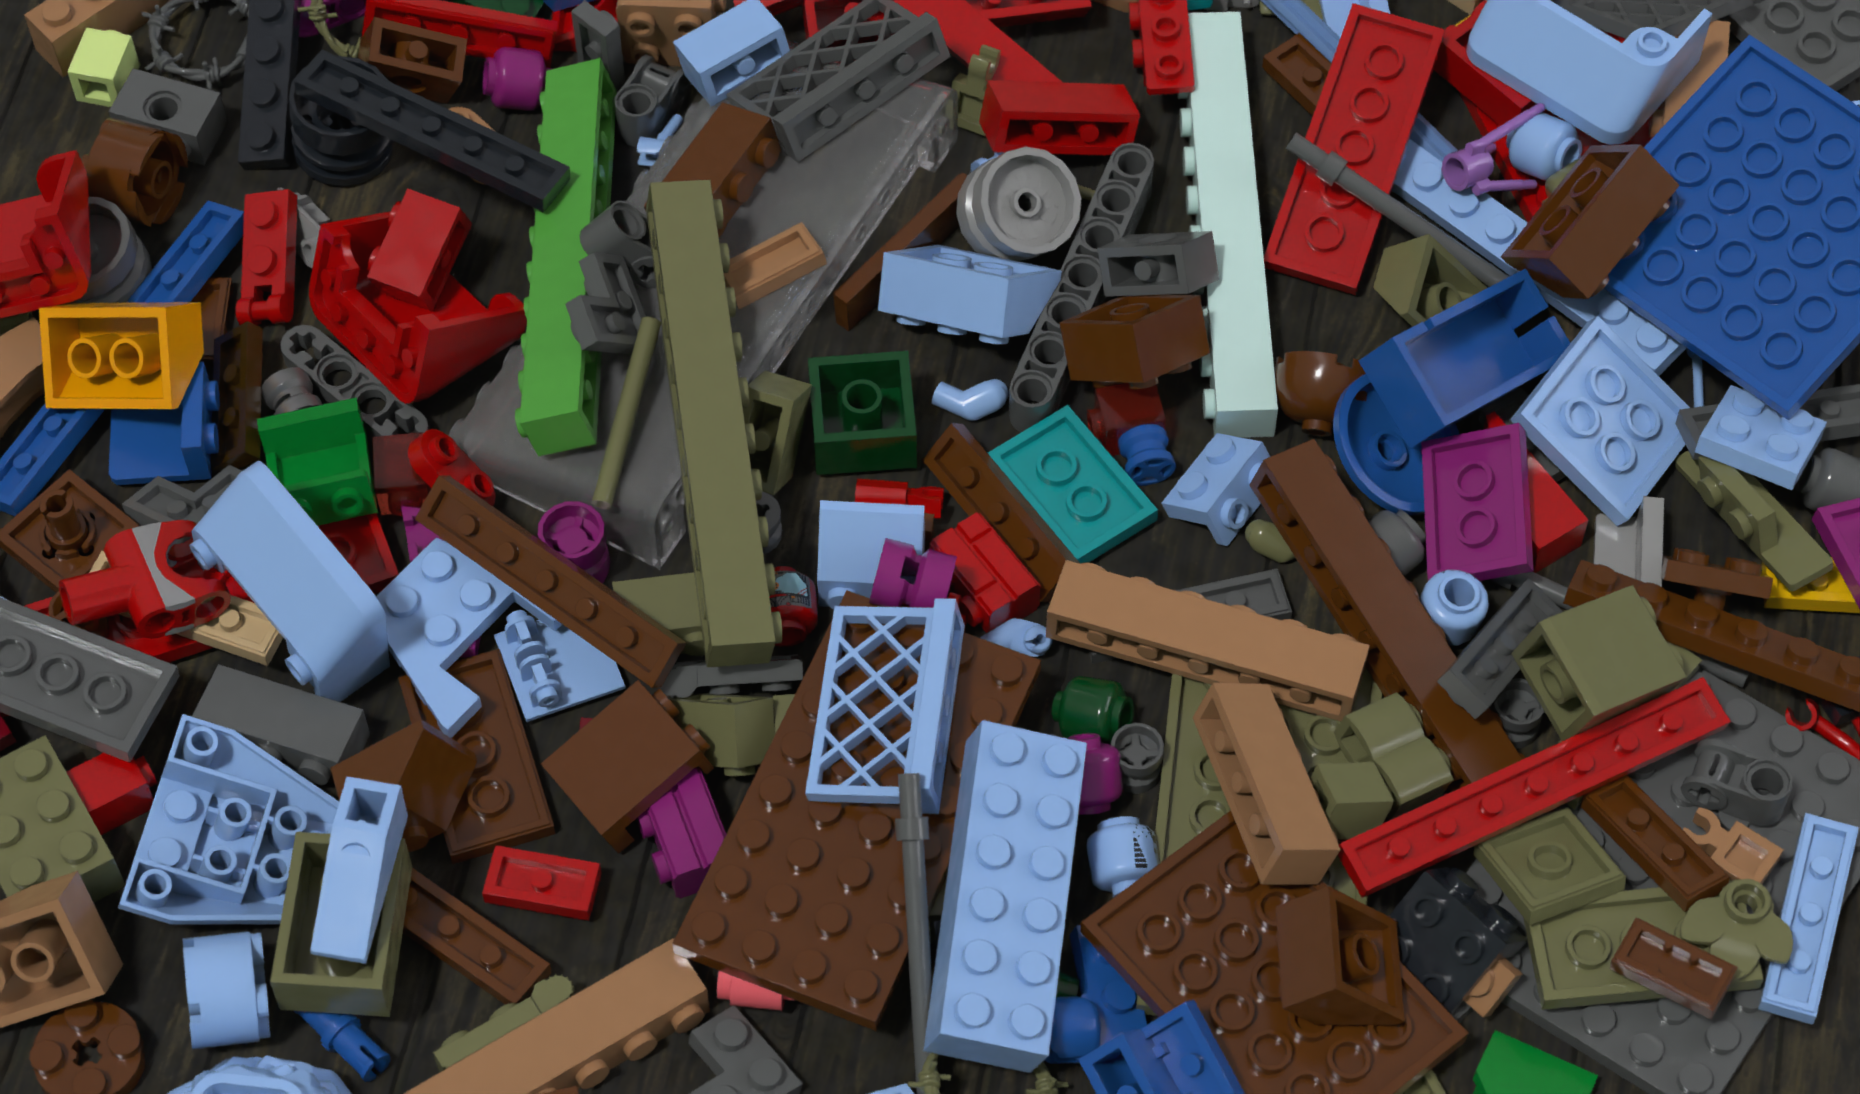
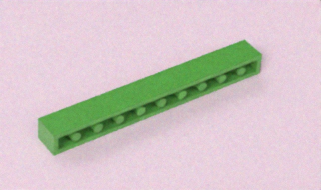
M601 58L547 70L545 91L540 93V105L543 112V122L537 127L538 140L541 146L540 153L569 166L570 181L545 212L533 207L535 226H531L529 229L533 252L532 261H528L526 266L530 292L529 297L524 298L527 331L521 335L524 370L518 372V384L522 396L521 407L515 410V421L520 436L529 439L538 457L594 445L597 442L602 352L581 349L580 343L572 333V321L565 304L579 295H588L584 287L585 278L579 261L588 255L580 243L579 235L586 225L610 206L616 116L615 96L617 91Z

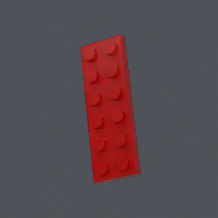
M1352 3L1305 138L1326 153L1330 154L1331 151H1334L1348 161L1346 164L1348 168L1390 195L1444 40L1445 29ZM1298 158L1264 254V267L1356 295L1383 214L1334 182L1332 186L1315 175L1318 170Z

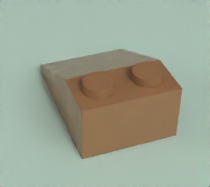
M78 871L30 886L0 901V1028L106 994L121 970L123 963Z

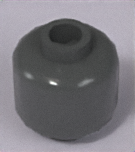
M1825 448L1818 452L1817 455L1812 454L1795 486L1796 491L1801 493L1804 507L1816 512L1817 508L1860 498V458L1832 448Z
M1381 510L1368 520L1376 535L1387 543L1392 559L1404 578L1424 561L1426 551L1423 544L1426 542V535L1406 512L1399 510L1395 514L1389 510Z

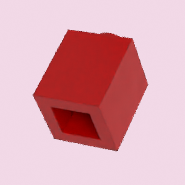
M102 753L66 771L101 835L151 809L154 799L149 788L158 783L144 756L136 760L133 758L129 763Z

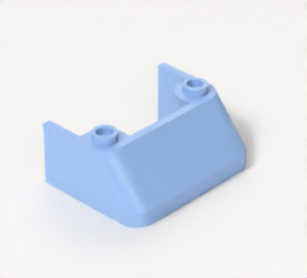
M1487 0L1469 34L1467 56L1476 67L1535 103H1543L1545 109L1596 140L1609 145L1625 143L1633 137L1699 62L1712 13L1704 8L1678 38L1659 28L1643 27L1632 32L1621 43L1551 0Z
M256 461L240 472L192 529L193 542L189 545L203 571L209 570L213 566L221 573L227 570L286 640L290 656L285 659V663L295 679L301 685L310 682L314 687L315 695L341 702L390 667L385 612L367 584L264 463Z

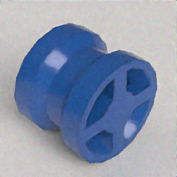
M1157 424L1136 426L1127 430L1118 439L1119 452L1123 458L1127 459L1125 472L1136 485L1156 484L1170 477L1175 471L1174 457L1170 452L1166 451L1169 441L1167 432L1162 426Z

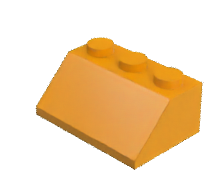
M201 302L71 303L39 308L46 408L176 409L179 407L204 354Z

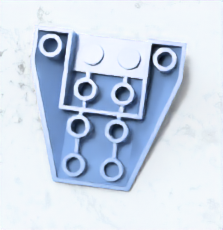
M182 714L118 908L168 924H280L296 832L331 834L339 801L235 730Z

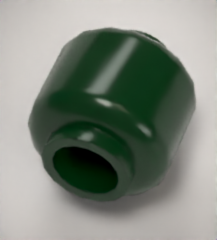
M1086 676L1074 677L1067 684L1064 691L1056 693L1052 704V718L1055 722H1059L1061 734L1067 739L1077 734L1094 733L1100 735L1101 743L1111 744L1112 737L1116 731L1124 725L1133 722V700L1130 696H1126L1125 689L1117 681Z

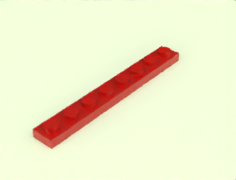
M1701 677L1339 844L1340 852L1338 857L1361 898L1714 735L1724 730L1731 721L1705 678Z

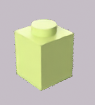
M85 29L67 71L77 101L108 107L113 105L132 69L138 70L140 66L132 36L115 30Z

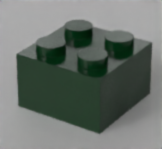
M908 350L808 358L809 384H812L810 402L816 475L917 468V434Z

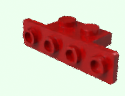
M1137 0V2H1129L1130 31L1139 30L1140 39H1132L1133 68H1142L1143 81L1149 95L1193 92L1195 81L1187 0Z

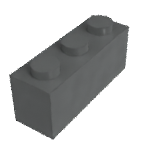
M219 664L192 715L194 718L235 730L295 772H298L308 781L318 785H326L328 782L335 784L330 768L362 751L370 736L363 709Z

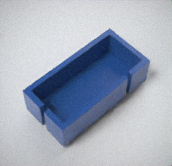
M1526 268L1438 313L1425 322H1421L1392 337L1358 361L1410 449L1513 391L1544 376L1569 346L1570 341L1555 316L1548 318L1519 338L1515 334L1514 330L1549 307Z

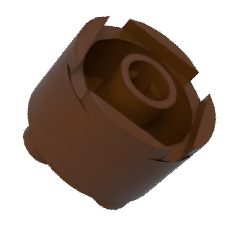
M105 119L90 153L81 157L88 176L89 197H100L116 204L128 218L129 222L151 226L152 223L158 225L165 223L176 210L185 183L177 181L179 166L187 168V152L184 142L177 134L124 120Z

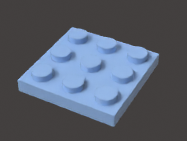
M1596 316L1584 325L1510 420L1513 423H1520L1526 431V436L1616 526H1619L1630 519L1642 503L1643 496L1649 494L1685 446V442L1675 423L1679 410L1690 407L1599 316Z

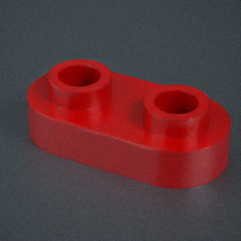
M429 429L410 442L408 447L410 464L431 489L439 475L450 476L490 505H494L495 491L492 480L458 447L449 435L440 430Z

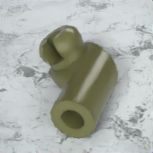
M1257 519L1248 524L1245 530V538L1250 547L1257 553L1279 563H1286L1295 559L1294 554L1274 523Z

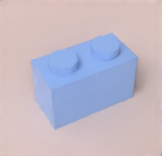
M746 0L673 41L684 75L711 107L726 99V94L790 51L783 27L759 0Z

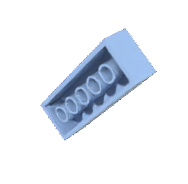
M985 720L981 721L967 739L923 1051L1031 1073L1049 1056L1087 743Z

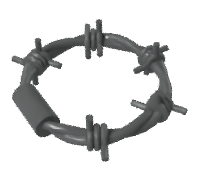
M171 0L161 8L159 5H155L156 12L152 14L143 12V17L150 18L148 20L149 39L154 58L153 62L145 67L146 71L156 66L161 72H167L169 78H172V73L188 80L206 81L207 89L212 90L211 82L216 83L217 81L218 86L221 87L223 85L222 77L245 66L247 35L236 54V59L224 67H218L217 58L213 57V65H209V67L207 62L204 61L202 62L203 69L180 68L175 62L184 57V55L180 53L173 58L167 51H163L159 45V39L162 38L161 32L165 30L175 31L174 27L167 26V24L169 23V17L182 4L194 1L195 11H199L201 8L200 4L203 2L207 3L208 0ZM228 0L237 5L228 12L230 16L240 11L241 14L248 17L250 0Z

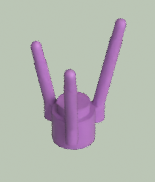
M1543 103L1536 104L1482 138L1467 143L1464 149L1446 155L1442 161V174L1448 186L1456 191L1471 188L1476 196L1490 191L1535 189L1537 187L1535 180H1489L1488 177L1494 169V162L1491 156L1492 153L1496 152V144L1494 142L1545 110V105Z

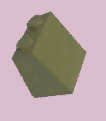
M1633 585L1540 621L1511 653L1561 741L1671 692L1687 677L1683 671L1684 665L1680 653L1673 644L1665 641L1656 625V615L1651 604L1644 597L1638 595Z

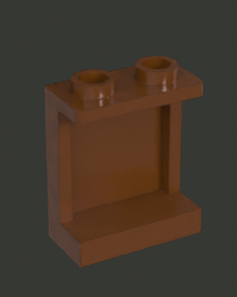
M639 680L541 763L618 854L635 840L625 829L629 824L695 767L699 766L706 775L715 769L704 756V753L711 748L705 739L691 724H688L682 730L673 720L680 711L660 688L651 695Z

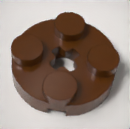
M92 999L67 1006L49 1018L38 1032L29 1056L38 1083L45 1094H129L139 1082L145 1067L144 1043L133 1018L116 1005L107 1002H94ZM91 1045L98 1046L97 1051L101 1059L96 1064L92 1061H87L82 1067L76 1065L79 1060L77 1053L82 1048Z

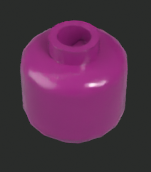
M502 47L496 51L493 58L487 57L485 60L483 94L490 96L496 108L534 111L540 106V93L545 91L546 71L553 68H546L544 57L540 51Z
M1085 733L1070 736L1068 739L1087 743L1078 814H1098L1109 811L1111 803L1119 799L1123 793L1120 751L1111 744L1101 743L1099 734Z

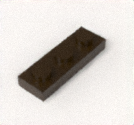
M249 321L214 339L213 381L218 382L220 409L219 411H212V423H216L218 429L219 451L218 453L211 454V470L218 473L228 465L241 469L260 459L261 439L258 432L257 419L261 418L263 328Z

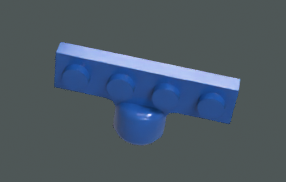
M1077 925L1069 935L1077 977L1080 978L1081 996L1056 997L1049 1056L1045 1059L1050 1064L1080 1063L1078 1059L1121 1033L1141 1029L1147 1025L1144 1010L1136 1009L1138 994L1080 932L1081 925Z

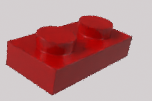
M495 845L482 891L485 903L589 921L602 874L600 863Z

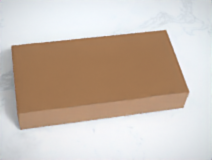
M800 222L731 258L729 273H724L725 287L734 288L736 306L740 310L826 265L827 261L822 249L803 222Z

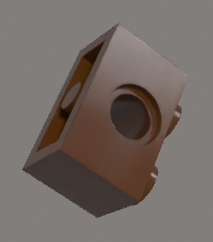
M374 17L360 39L358 58L375 66L388 81L428 100L447 104L462 83L467 39Z

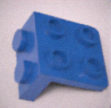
M199 362L178 408L111 409L109 476L114 484L149 483L157 476L170 482L212 479L211 454L218 453L219 451L218 429L216 423H212V411H219L220 393L218 382L209 381L204 362Z

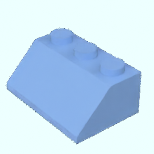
M942 245L884 252L878 311L897 315L896 322L901 324L922 326L927 321L938 324L937 331L941 333L965 335L967 331L979 333V341L991 344H1008L1009 337L1030 333L1058 286L1062 271Z

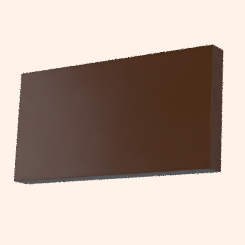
M496 649L455 661L446 672L477 694L481 699L482 707L452 737L453 740L473 751L477 759V764L449 826L443 832L452 864L493 853L495 845L510 848L555 834L554 824L500 650ZM407 675L398 677L411 724L421 719L441 731L437 720L416 693L415 686Z

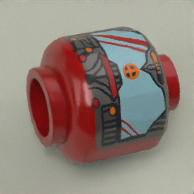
M786 566L775 567V594L769 595L771 612L779 611L781 616L782 642L774 646L790 647L803 642L818 625L816 589L814 582L808 576L796 572L795 569Z

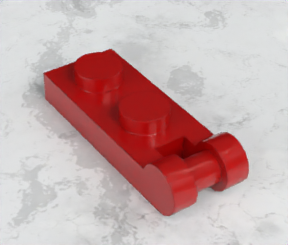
M289 189L245 194L241 298L238 299L235 308L239 325L249 321L259 326L263 320H270L273 324L289 323L293 318L298 195ZM272 291L268 299L263 301L264 292Z

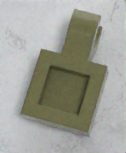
M983 44L980 48L979 56L975 54L971 56L968 75L959 73L954 78L945 122L985 136L979 123L987 82L992 80L997 69L1000 50Z

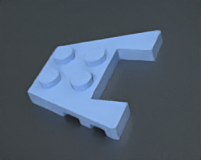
M435 538L376 596L386 615L388 649L399 667L402 666L415 686L416 693L437 720L438 727L442 733L450 738L482 707L481 699L477 694L446 672L468 647L514 602L554 631L562 625L445 540Z

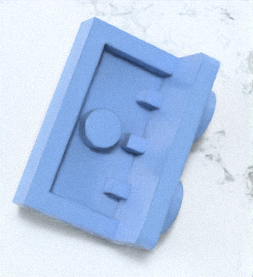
M1216 433L1161 502L1168 517L1207 525L1216 543L1228 546L1261 504L1249 484L1263 460L1270 457L1262 441Z

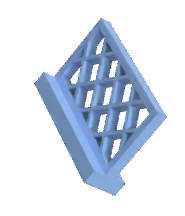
M935 598L934 608L834 607L805 791L808 801L900 804L899 787L879 786L871 778L892 760H895L904 769V774L920 773L922 813L939 814L965 627L956 599ZM846 623L869 624L876 631L854 649L844 639ZM907 624L925 625L924 637L907 650L893 637L895 633ZM886 642L899 656L876 673L863 658ZM842 650L847 654L843 658H841ZM921 655L919 664L915 659ZM856 664L869 679L846 695L837 686L838 677ZM908 665L918 675L917 683L901 696H898L888 686L886 681ZM879 688L892 703L869 720L856 704ZM835 696H836V697L838 698L839 702L834 705ZM914 702L912 711L908 706ZM847 711H850L862 726L839 743L830 733L831 724ZM902 712L911 722V728L909 732L892 744L878 729ZM872 735L885 750L861 767L848 752ZM829 744L832 747V749L827 752V746ZM905 750H907L906 758L902 755ZM841 758L855 772L840 785H822L823 772Z

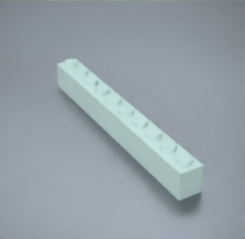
M1188 13L1195 89L1190 93H1177L1178 99H1186L1187 107L1180 108L1181 137H1189L1190 147H1183L1184 176H1192L1193 186L1186 187L1187 215H1196V225H1190L1189 232L1212 231L1219 280L1193 292L1194 295H1202L1203 298L1202 311L1210 354L1199 358L1200 376L1209 377L1210 389H1203L1204 419H1213L1214 436L1216 433L1241 438L1274 437L1278 404L1241 13Z

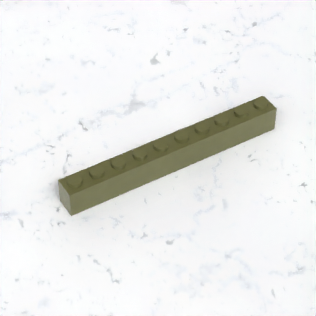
M710 180L651 182L646 204V214L706 667L770 663L774 645L782 642V621L779 611L771 612L769 595L775 594V572L772 563H764L762 548H767L769 543L768 523L766 516L758 517L756 501L762 498V481L759 469L751 470L749 454L755 453V431L753 423H745L743 408H748L749 390L746 377H738L736 363L742 361V340L740 332H732L730 318H734L736 315V299L734 288L725 287L724 273H729L730 267L729 249L727 243H719L717 230L723 228L721 199H713Z

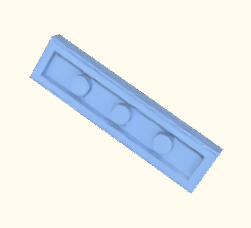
M1805 813L1779 917L1789 925L1793 937V949L1787 964H1777L1769 961L1759 1002V1010L1813 1025L1819 1007L1859 827Z

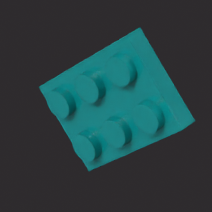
M1068 405L988 452L989 456L1080 564L1089 563L1157 521L1158 509Z

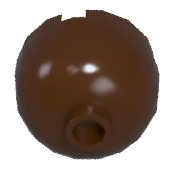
M1290 351L1285 353L1284 359L1278 356L1274 373L1279 408L1290 420L1302 424L1301 431L1303 433L1320 437L1331 436L1334 412L1339 397L1346 387L1366 374L1358 359L1353 358L1352 368L1338 363V354ZM1359 391L1355 399L1366 401L1367 392Z

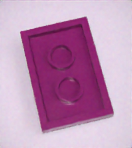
M1514 423L1423 441L1422 465L1428 581L1435 574L1445 570H1461L1472 574L1479 581L1533 572L1526 431L1521 424Z

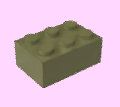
M45 735L0 758V886L7 898L30 886L78 871L93 903L124 888L125 883L111 852Z
M296 832L270 981L279 1009L390 1017L412 873V864L405 838H401L367 962L363 964L311 954L310 950L331 834Z

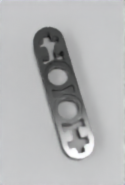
M300 325L288 330L280 343L287 368L298 367L304 369L313 384V390L329 403L357 397L360 407L362 402L368 398L376 397L383 399L386 405L380 412L375 414L361 412L367 434L395 457L409 460L408 447L410 442L429 430L425 416L413 405L404 404L398 400L365 366L319 329L310 325ZM301 346L307 350L313 347L314 355L319 362L315 365L313 357L305 351L296 353V348ZM335 370H346L352 374L350 380L340 386H331L325 382L328 374ZM395 417L397 425L407 433L415 430L416 436L411 438L404 435L399 438L397 427L392 423Z

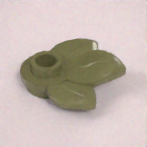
M1752 879L1733 881L1722 889L1719 897L1696 901L1686 913L1680 928V938L1692 944L1709 945L1710 954L1738 967L1732 982L1747 977L1756 967L1760 957L1777 964H1787L1793 949V937L1789 925L1773 913V900L1768 890L1761 883ZM1735 904H1748L1752 908L1753 913H1743L1735 907Z

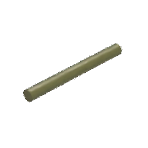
M642 317L592 498L591 503L601 509L612 508L661 327V322L653 317Z

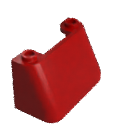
M77 150L53 155L46 158L40 164L36 180L42 195L0 204V319L39 310L42 307L73 302L80 299L87 292L92 273L88 176Z
M391 211L320 224L309 285V300L313 313L404 404L429 399L518 341L524 333L527 325L524 304L510 292L496 294L491 298L487 310L451 274L447 278L433 311L379 292L367 277L369 273L368 261L374 248L382 245L389 230L388 218Z

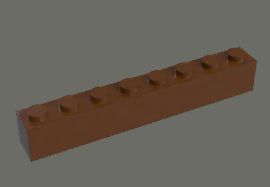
M1315 439L1264 459L1249 486L1343 633L1355 638L1360 643L1370 645L1366 669L1384 697L1397 692L1408 704L1413 705L1421 715L1425 737L1446 753L1451 763V774L1453 777L1452 783L1445 791L1446 794L1525 759L1523 754L1517 752L1504 732L1502 721L1494 710L1488 707L1480 716L1474 719L1463 707L1457 705L1450 698L1448 692L1437 682L1456 660V656L1447 644L1444 631L1437 623L1432 621L1419 601V595L1415 586L1404 578L1392 559L1387 543L1376 535L1365 518L1362 505L1357 498L1350 495L1337 474L1333 460L1322 452Z

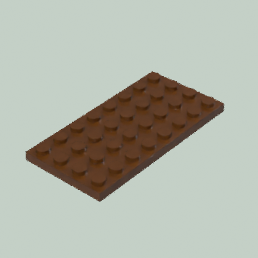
M846 590L839 606L881 607L870 604V598ZM831 621L672 946L673 953L876 1031L909 960L902 841H896L895 819L900 818V804L808 801L805 795L832 626ZM846 623L844 639L854 649L876 631L869 624ZM907 624L895 633L893 637L907 650L924 637L925 625ZM967 633L963 635L939 814L922 813V817H928L929 839H924L928 916L948 874L965 743L982 720L1015 727L1041 671V660ZM884 642L863 659L877 673L899 655ZM843 650L841 658L847 655ZM921 655L915 659L919 664ZM855 664L838 677L837 686L848 695L868 680L869 677ZM907 665L886 681V683L898 696H901L917 683L918 675ZM877 688L856 704V706L870 720L892 702ZM835 696L834 705L839 702V700H838V698H837L836 696ZM914 702L908 706L912 711ZM847 711L831 724L830 733L840 743L861 727L862 724L850 711ZM900 712L878 730L893 744L910 731L911 722ZM870 735L848 753L863 767L885 749ZM829 744L827 746V752L832 749V747ZM905 750V751L902 753V755H903L905 758H906V756H907V750ZM841 758L823 772L822 785H840L855 772ZM892 760L871 778L879 786L899 787L898 774H904V769L895 760Z

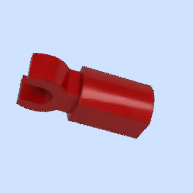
M872 479L857 480L855 502L925 506V513L934 514V518H941L944 488L932 486L909 488L908 482Z

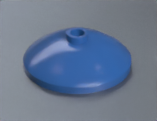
M1365 374L1346 387L1336 404L1333 432L1340 460L1355 485L1379 506L1394 513L1403 510L1410 516L1423 515L1425 510L1422 443L1410 449ZM1359 391H1366V401L1356 400V394ZM1455 424L1427 440L1458 435L1459 431Z

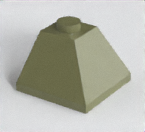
M1430 234L1384 248L1373 286L1412 327L1487 289L1481 281Z

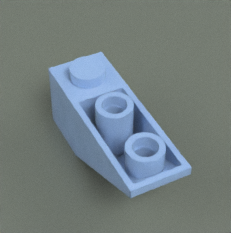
M346 777L331 830L310 950L312 955L366 964L408 817L400 785Z

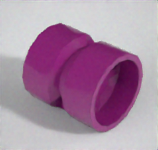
M566 501L551 507L543 514L538 523V539L595 579L604 583L609 574L610 558L608 546L606 545L605 525L600 513L591 505L580 501Z
M885 538L869 603L881 607H901L902 605H907L909 607L934 608L935 598L947 599L957 556L928 549L923 555H919L916 553L914 545ZM910 575L916 577L914 584L900 578V576Z

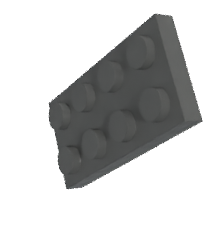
M0 597V712L130 763L180 677L178 667Z

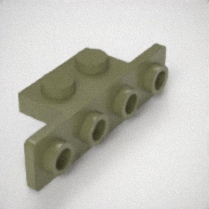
M1689 451L1675 458L1676 469L1700 493L1706 504L1725 520L1734 534L1750 547L1788 590L1796 591L1833 569L1832 558L1753 475L1703 455L1693 460Z

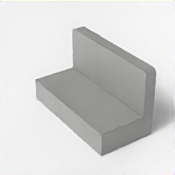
M1643 496L1638 516L1630 517L1628 521L1619 526H1616L1605 514H1597L1594 522L1593 564L1605 565L1620 574L1642 582L1655 583L1662 587L1664 498Z

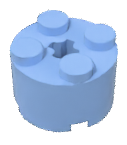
M239 932L183 938L192 1049L260 1042L259 1039L270 1038L261 933Z

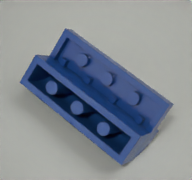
M1195 1000L1182 1003L1141 1029L1121 1033L1078 1059L1096 1094H1245Z

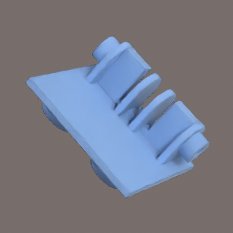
M517 610L507 616L505 631L494 634L496 644L500 650L526 722L626 689L616 662L563 624L554 631L542 621H535L524 610Z

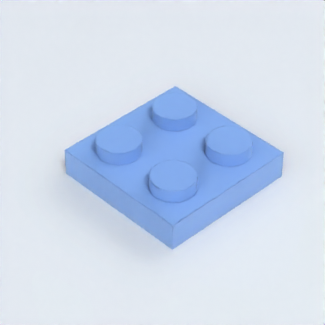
M1730 385L1702 431L1695 453L1793 490L1820 442L1827 422L1811 416L1810 413L1799 409L1788 420L1747 390Z

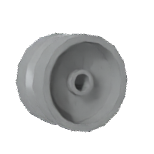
M1023 147L1007 151L994 159L986 161L967 175L958 192L956 215L961 233L974 251L980 254L1023 262L1055 250L1071 237L1080 218L1081 196L1076 178L1062 160L1046 150Z

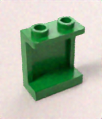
M357 397L257 419L258 432L265 451L267 467L317 526L378 513L368 435Z

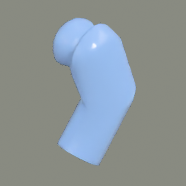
M998 379L983 381L965 391L942 381L934 391L932 404L968 421H976L1001 409L1008 399L1009 392L1005 383Z
M1017 618L1006 621L980 637L986 641L1031 657H1038L1046 653L1050 649L1053 640L1046 638V627Z

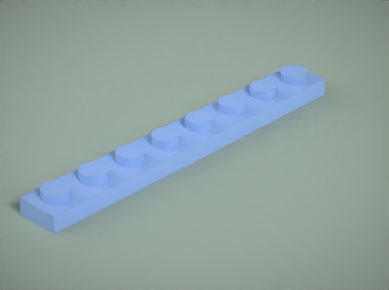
M1409 139L1392 191L1508 275L1512 276L1519 272L1508 265L1501 256L1527 225V222L1487 193L1476 196L1471 188L1463 191L1451 189L1443 177L1442 162ZM1533 280L1547 303L1582 328L1588 321L1599 316L1658 376L1686 349L1684 345L1605 289L1589 299L1563 298Z

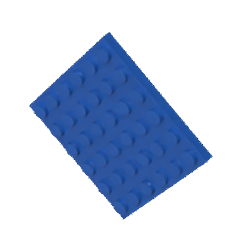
M1749 34L1645 145L1644 148L1680 186L1669 198L1670 205L1665 213L1658 219L1650 222L1640 234V242L1637 248L1629 256L1619 260L1608 274L1610 278L1604 289L1783 417L1790 420L1860 343V107Z

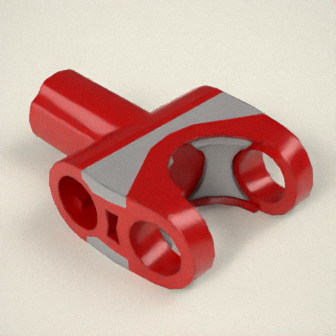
M190 520L152 523L119 532L112 536L104 547V553L111 568L59 581L62 606L69 624L76 625L129 611L139 635L150 639L183 632L217 618L230 605L231 596L226 584L221 580H205L204 577L190 578L181 576L173 571L175 568L184 565V561L195 557L189 545L193 542L192 529L197 523ZM191 537L184 543L176 544L177 540L181 538ZM215 597V598H214L213 600H211L210 602H207V603H205V604H201L203 601L207 600L208 598Z

